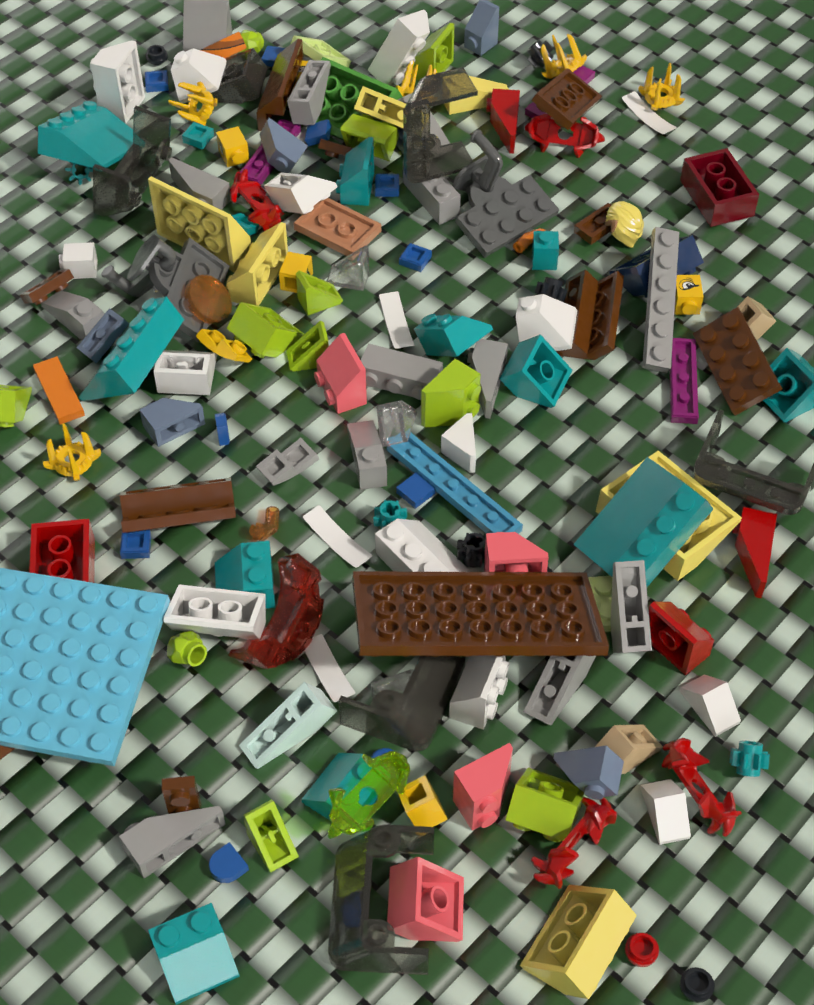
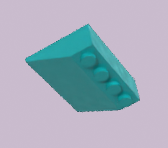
M85 101L77 107H72L71 110L60 113L59 116L48 119L47 122L38 126V154L99 170H104L146 145V140L107 108L97 106V103L92 101Z
M167 296L156 299L150 298L143 303L142 309L129 323V326L117 340L115 346L78 397L81 401L134 394L185 320Z
M647 457L577 539L574 545L611 577H613L614 562L644 560L646 587H648L712 512L713 507L687 484Z

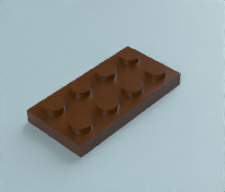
M566 68L537 92L531 101L536 104V107L541 112L550 115L558 126L569 130L580 117H583L599 102L602 96L570 69Z
M739 307L693 333L735 416L782 390L776 375Z

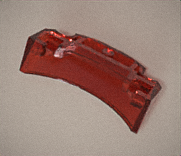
M299 553L280 557L277 562L280 574L278 602L270 622L262 632L260 640L249 639L242 648L231 649L230 657L263 669H269L294 660L312 642V638L319 628L323 613L324 599L320 598L318 585L322 579L319 569Z

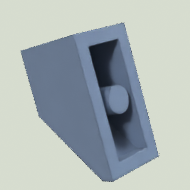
M479 0L465 27V48L482 56L498 44L499 6L488 0Z
M270 118L259 134L268 163L282 173H290L308 147V145Z
M162 398L139 409L143 427L158 447L205 424L203 407L200 403Z
M607 745L554 753L553 759L572 783L582 790L588 798L600 800L603 797L618 795L624 761Z

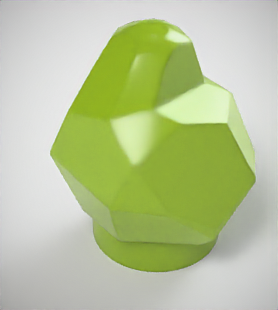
M250 30L240 32L247 48L238 52L239 55L244 58H250L261 51L264 46V39L259 32Z
M194 631L179 633L176 636H172L169 640L167 657L173 663L195 667L202 664L207 656V648L203 645L200 636Z

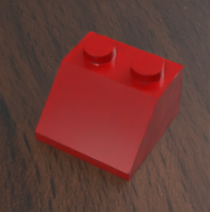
M653 602L649 605L651 645L686 676L710 656L714 639L705 628L699 627L683 609L676 607L672 602Z

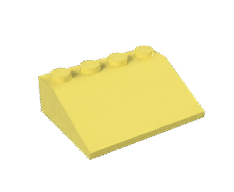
M152 176L148 178L157 234L182 247L184 242L191 238L230 266L229 270L235 272L239 261L242 258L244 259L251 245L250 236L230 214Z
M657 451L649 456V458L687 484L713 507L712 512L663 568L679 581L695 569L736 527L742 517L660 451ZM642 462L600 490L596 507L598 514Z

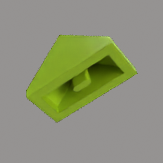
M302 271L296 273L298 300L307 315L340 305L343 302L333 284Z
M321 320L286 350L290 370L301 371L317 368L316 360L329 347L325 324Z
M272 799L243 815L247 835L270 873L299 857Z

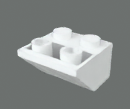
M280 173L265 184L264 187L273 204L279 205L282 211L307 214L313 210L316 203L327 199L331 195L330 192L337 188L335 182L309 175Z
M164 350L154 367L157 392L210 395L217 354L214 352Z
M469 656L450 701L449 718L484 730L487 720H493L498 707L496 702L498 694L503 695L507 686L508 678L506 675L510 662L505 661L506 656Z

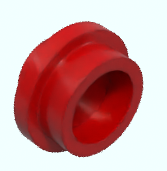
M636 933L628 938L625 945V954L632 964L638 967H648L657 960L659 946L651 935Z

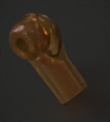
M275 506L267 507L265 522L262 524L257 522L256 526L254 524L251 525L249 533L253 536L254 540L265 541L278 531L279 508Z

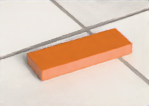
M58 356L34 364L33 368L59 424L61 425L62 423L85 416L81 403Z

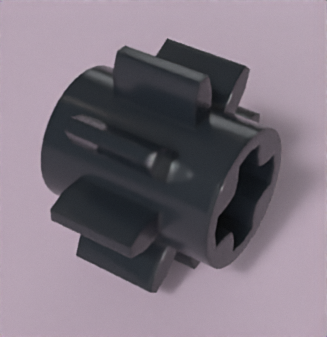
M537 40L527 50L530 54L527 60L534 67L539 65L543 68L545 66L541 54L542 44L545 45L550 61L554 57L551 53L554 48L547 40L544 43Z
M545 277L544 283L537 282L534 293L537 295L544 294L564 302L567 290L562 288L563 281Z
M466 533L464 541H457V560H463L466 567H482V563L485 560L486 541L481 533Z

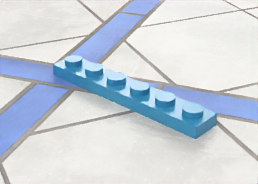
M404 430L387 443L388 452L412 472H417L434 486L437 493L485 533L516 532L519 534L522 532V523L409 430Z

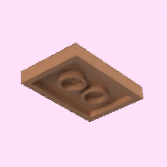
M330 198L319 201L314 205L312 211L302 214L294 222V230L351 259H354L382 231L381 223Z

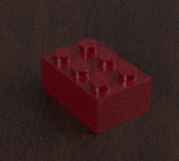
M728 148L684 158L680 181L710 227L755 215L759 193Z

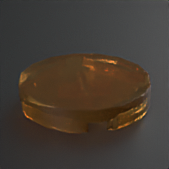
M202 274L194 277L187 284L184 294L185 299H188L190 303L189 309L199 320L208 324L220 323L231 313L232 301L230 294L218 279Z

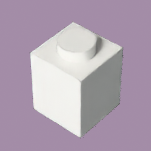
M94 242L64 244L63 254H59L60 269H70L74 276L73 279L96 278L98 259Z

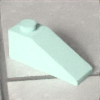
M304 682L239 746L253 766L259 769L315 733L337 712V709L321 689Z

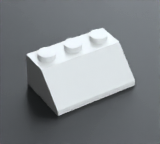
M425 10L397 19L368 68V71L378 81L390 86L402 83L407 65L412 60L415 62L416 54L423 49L426 44L425 40L430 33L428 16Z
M128 41L100 49L90 62V71L94 80L93 87L97 96V106L107 108L125 124L128 123L145 98L136 41Z
M396 519L375 533L376 554L393 571L471 572L418 520Z
M178 585L164 615V623L175 631H194L195 633L211 634L217 637L230 636L245 640H260L266 623V594Z

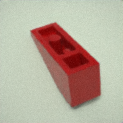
M493 88L492 98H487L486 112H491V124L508 152L514 154L520 90Z
M743 507L742 519L732 530V534H737L735 548L756 598H762L767 583L777 514Z

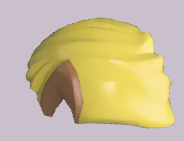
M618 201L613 203L608 209L605 225L611 226L610 233L625 246L632 248L642 236L644 221L637 207L625 201Z

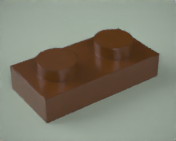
M320 139L318 147L326 150L325 155L337 159L339 154L346 156V153L353 149L324 139Z
M605 204L575 224L574 233L592 245L611 232V226L605 225L607 211L611 204Z
M70 269L59 270L20 294V297L25 304L34 303L38 305L48 299L47 294L52 291L59 292L69 286L67 282L72 280L74 276Z
M195 776L162 779V793L168 814L202 809Z

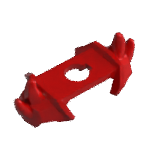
M547 113L535 116L525 126L529 136L540 143L541 152H545L549 143L574 146V153L579 158L586 149L595 147L597 143L605 141V137L599 133L598 126L587 120L586 117H580L582 123H575L570 128L573 132V137L570 136L566 140L559 138L558 131L561 127Z
M244 169L241 173L239 171L236 172L234 183L230 188L231 201L236 203L237 193H240L250 204L254 212L247 217L248 221L259 224L263 227L264 231L280 223V217L285 213L279 205L272 203L266 196L267 192L257 181H248L247 169Z
M680 738L667 743L663 750L670 751L661 764L662 767L674 769L698 804L701 816L712 819L707 833H715L723 827L722 835L726 837L732 831L736 818L741 814V811H736L733 793L727 792L723 802H719L697 772V766L707 764L709 760L690 747V739ZM692 782L701 788L703 794L695 789Z
M604 797L600 799L601 805H599L590 798H582V803L587 807L584 817L556 849L550 850L547 860H541L535 856L531 858L534 867L542 872L540 874L535 873L533 875L534 879L543 884L554 885L561 889L563 885L562 880L574 874V870L566 867L579 857V854L572 850L584 834H589L593 843L598 845L604 827L608 824H615L617 812L612 809L607 799Z

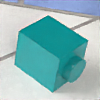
M534 231L532 270H557L559 255L558 231Z

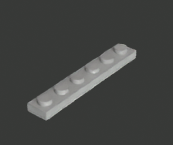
M655 227L651 238L642 368L667 373L671 369L679 232Z

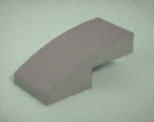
M299 438L282 453L276 449L256 467L274 486L303 472L317 462L319 457L302 438Z

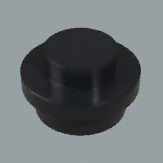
M161 45L150 46L145 55L146 61L153 65H161L168 59L167 51Z
M694 967L682 974L680 990L688 1000L696 1003L705 1002L714 992V980L706 970Z

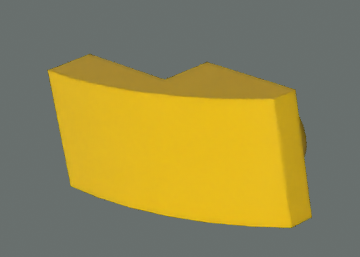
M201 329L196 335L202 344L221 357L248 363L252 360L246 352L247 348L243 343L238 340H227L218 330Z

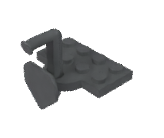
M476 130L471 135L470 140L472 143H476L486 155L464 167L454 180L453 187L463 190L468 194L471 209L457 216L455 223L482 256L486 258L521 237L524 233L531 231L556 216L559 208L531 175L524 177L514 184L499 177L503 166L502 157L482 134V131Z
M154 234L138 250L127 279L118 274L112 265L106 267L101 275L134 297L142 296L155 286L164 295L163 297L167 296L185 319L179 330L199 342L196 335L201 329L208 328L230 266L191 238L184 242L181 252L178 253Z

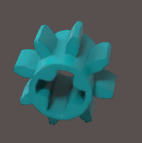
M70 162L72 164L70 168H65V171L71 172L69 181L76 178L79 185L82 184V179L84 178L90 182L91 178L88 175L90 172H95V169L85 166L83 171L86 174L84 176L82 174L75 175L76 168L74 166L76 163Z
M384 500L380 507H374V527L380 526L382 529L396 519L407 518V508L401 509L399 501Z
M742 740L739 741V748H731L729 763H731V766H737L736 773L739 775L759 777L761 769L769 768L770 754L767 751H763L762 743Z

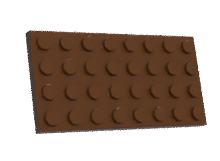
M353 571L352 584L360 656L530 657L608 655L609 643L587 572Z

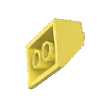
M278 223L261 233L255 243H251L248 253L244 259L242 258L239 261L238 268L227 280L226 288L229 291L230 301L239 304L244 302L260 305L277 279L280 268L288 253L286 223Z
M568 885L520 966L528 973L565 995L589 999L637 915L615 889Z

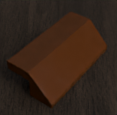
M302 39L294 41L276 57L256 112L258 131L263 129L269 118L272 119L273 115H284L288 104L287 100L291 95L304 58Z
M585 269L566 280L565 289L567 293L564 303L576 307L577 317L572 349L556 351L560 356L596 360L614 351L624 276L619 271L598 281Z
M231 477L124 491L119 495L123 517L121 520L123 533L236 518Z

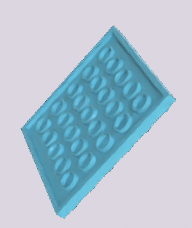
M0 568V745L115 766L164 621V615L170 603L168 595Z

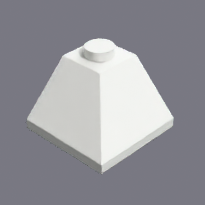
M194 48L186 52L181 51L177 53L174 57L171 73L179 102L183 104L189 102L187 94H194L178 87V84L181 82L197 86V82L201 81L210 93L217 91L226 66V59Z
M544 294L519 298L516 312L519 342L541 334L555 351L572 349L577 317L576 307Z

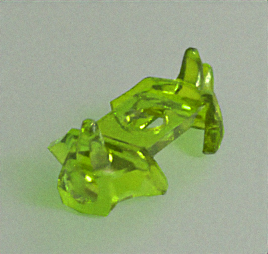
M389 751L375 758L363 754V760L369 767L373 768L343 799L346 791L342 788H334L328 791L332 803V809L329 814L332 822L328 831L329 839L336 838L342 833L353 835L357 832L370 830L375 823L371 818L374 813L395 791L401 795L405 792L404 788L410 773V765L405 755L397 751ZM363 788H372L377 793V801L373 805H365L363 807L358 803L360 800L359 793Z

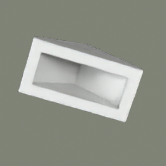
M472 413L465 414L441 435V453L469 473H475L476 467Z
M702 675L680 687V693L715 737L740 724L741 719L726 681Z
M671 779L641 785L640 789L659 845L690 839L691 834L685 792Z

